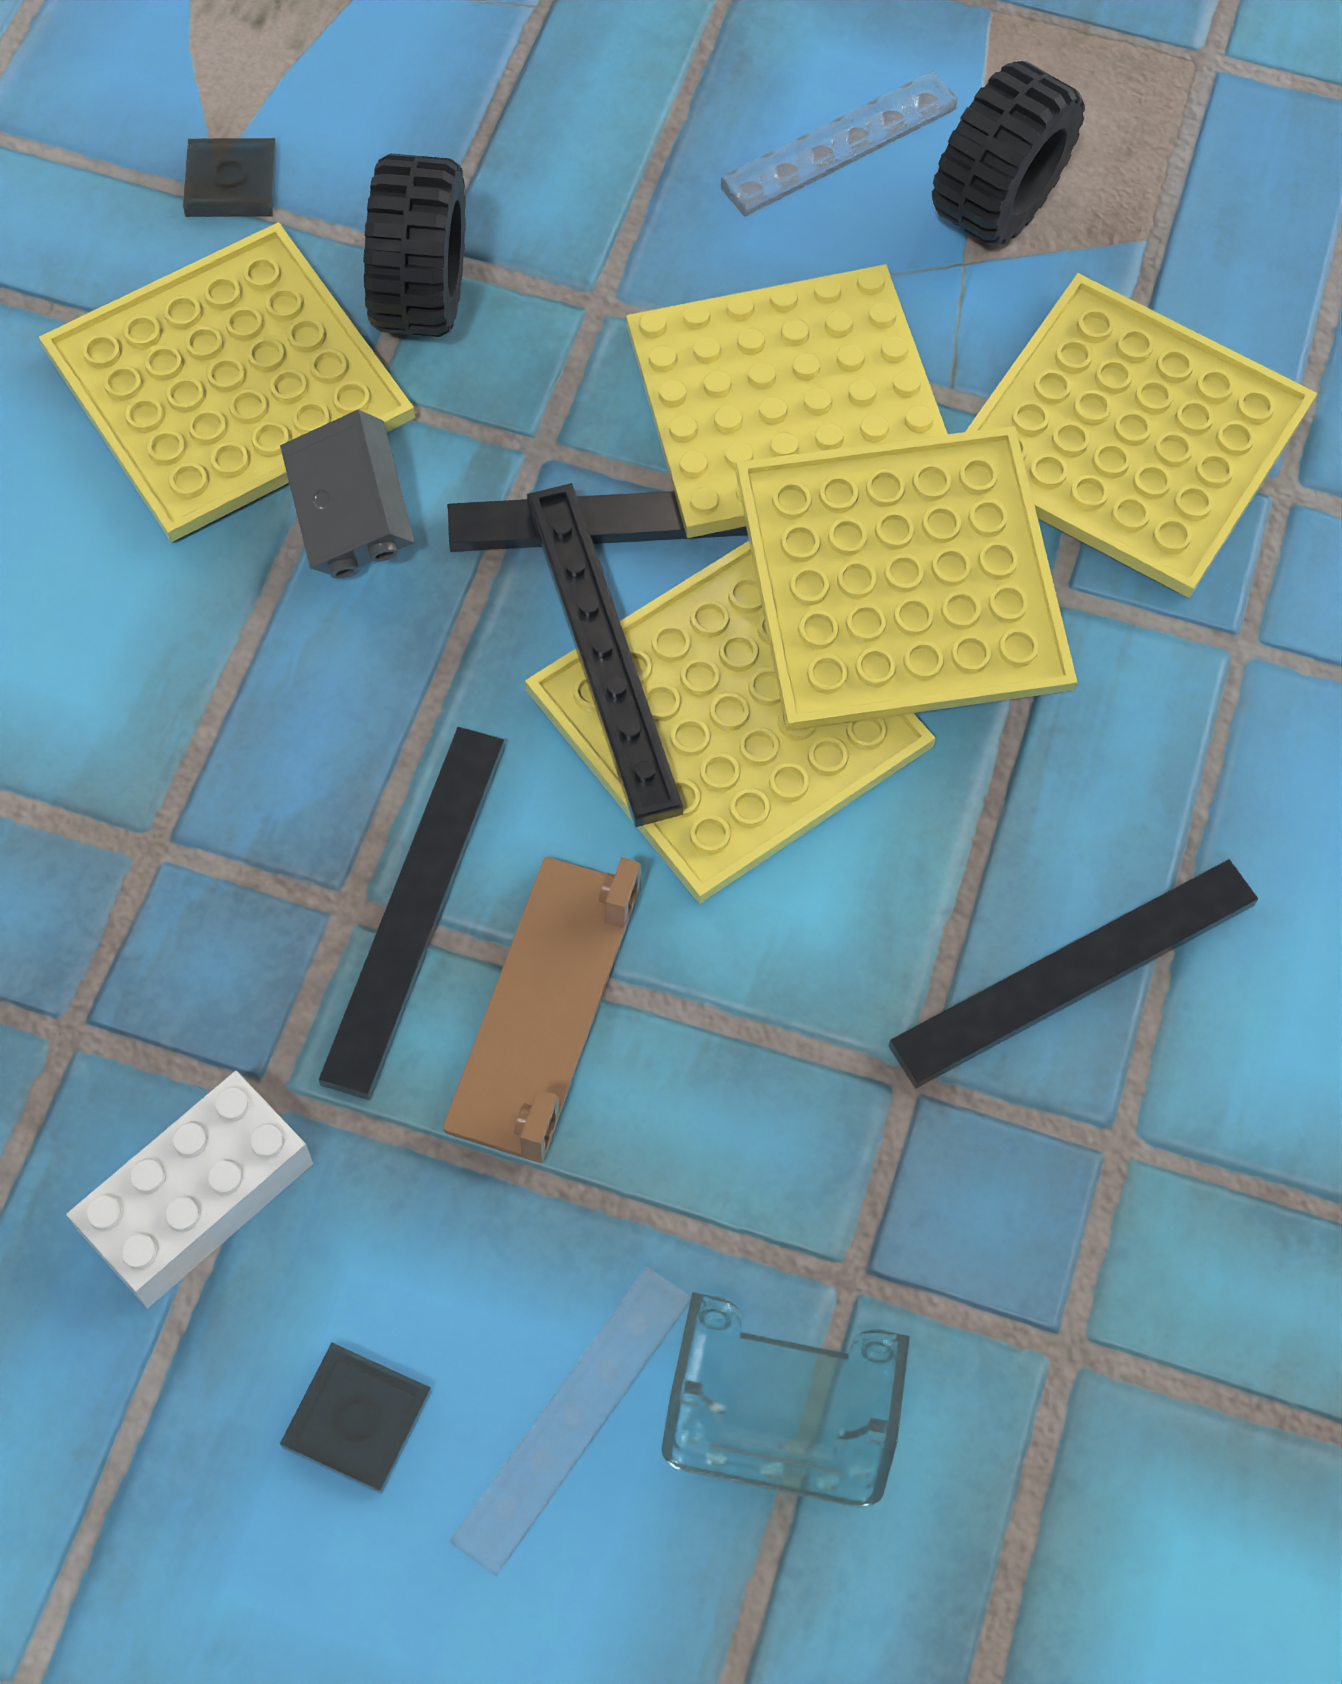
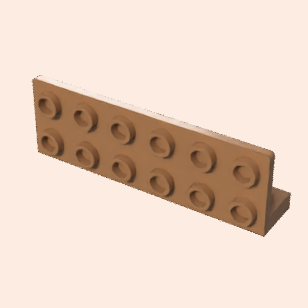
M550 857L543 859L443 1124L446 1134L543 1164L640 891L641 863L621 857L616 874H604Z

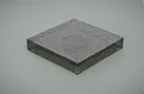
M275 138L188 139L183 198L185 217L273 216L277 155Z
M331 1342L280 1445L283 1449L382 1494L432 1393L431 1387Z

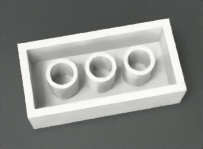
M235 1071L66 1215L80 1235L148 1309L311 1167L313 1162L306 1143L251 1085Z

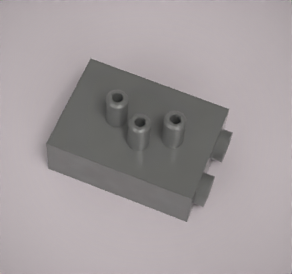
M358 409L280 445L311 569L329 574L332 578H346L356 574L359 571L358 567L371 561L380 562L392 559L399 554V549L415 543L383 420Z

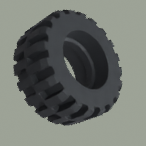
M1027 61L1008 63L1002 66L1000 72H995L988 79L985 87H981L976 93L969 108L966 107L960 117L961 120L957 128L952 131L947 141L948 146L945 152L941 155L938 163L939 169L934 175L933 180L935 188L932 190V200L937 213L989 245L1005 244L1009 242L1010 238H1015L1021 232V229L1031 222L1034 214L1046 202L1048 194L1052 188H1055L1060 179L1061 172L1067 166L1072 156V149L1077 144L1080 136L1079 129L1084 122L1083 112L1085 111V104L1079 91Z
M390 153L379 159L375 166L374 177H372L370 185V197L367 203L363 279L365 307L368 309L367 317L370 324L380 332L441 337L453 329L461 293L466 230V197L464 195L465 182L463 170L453 159Z

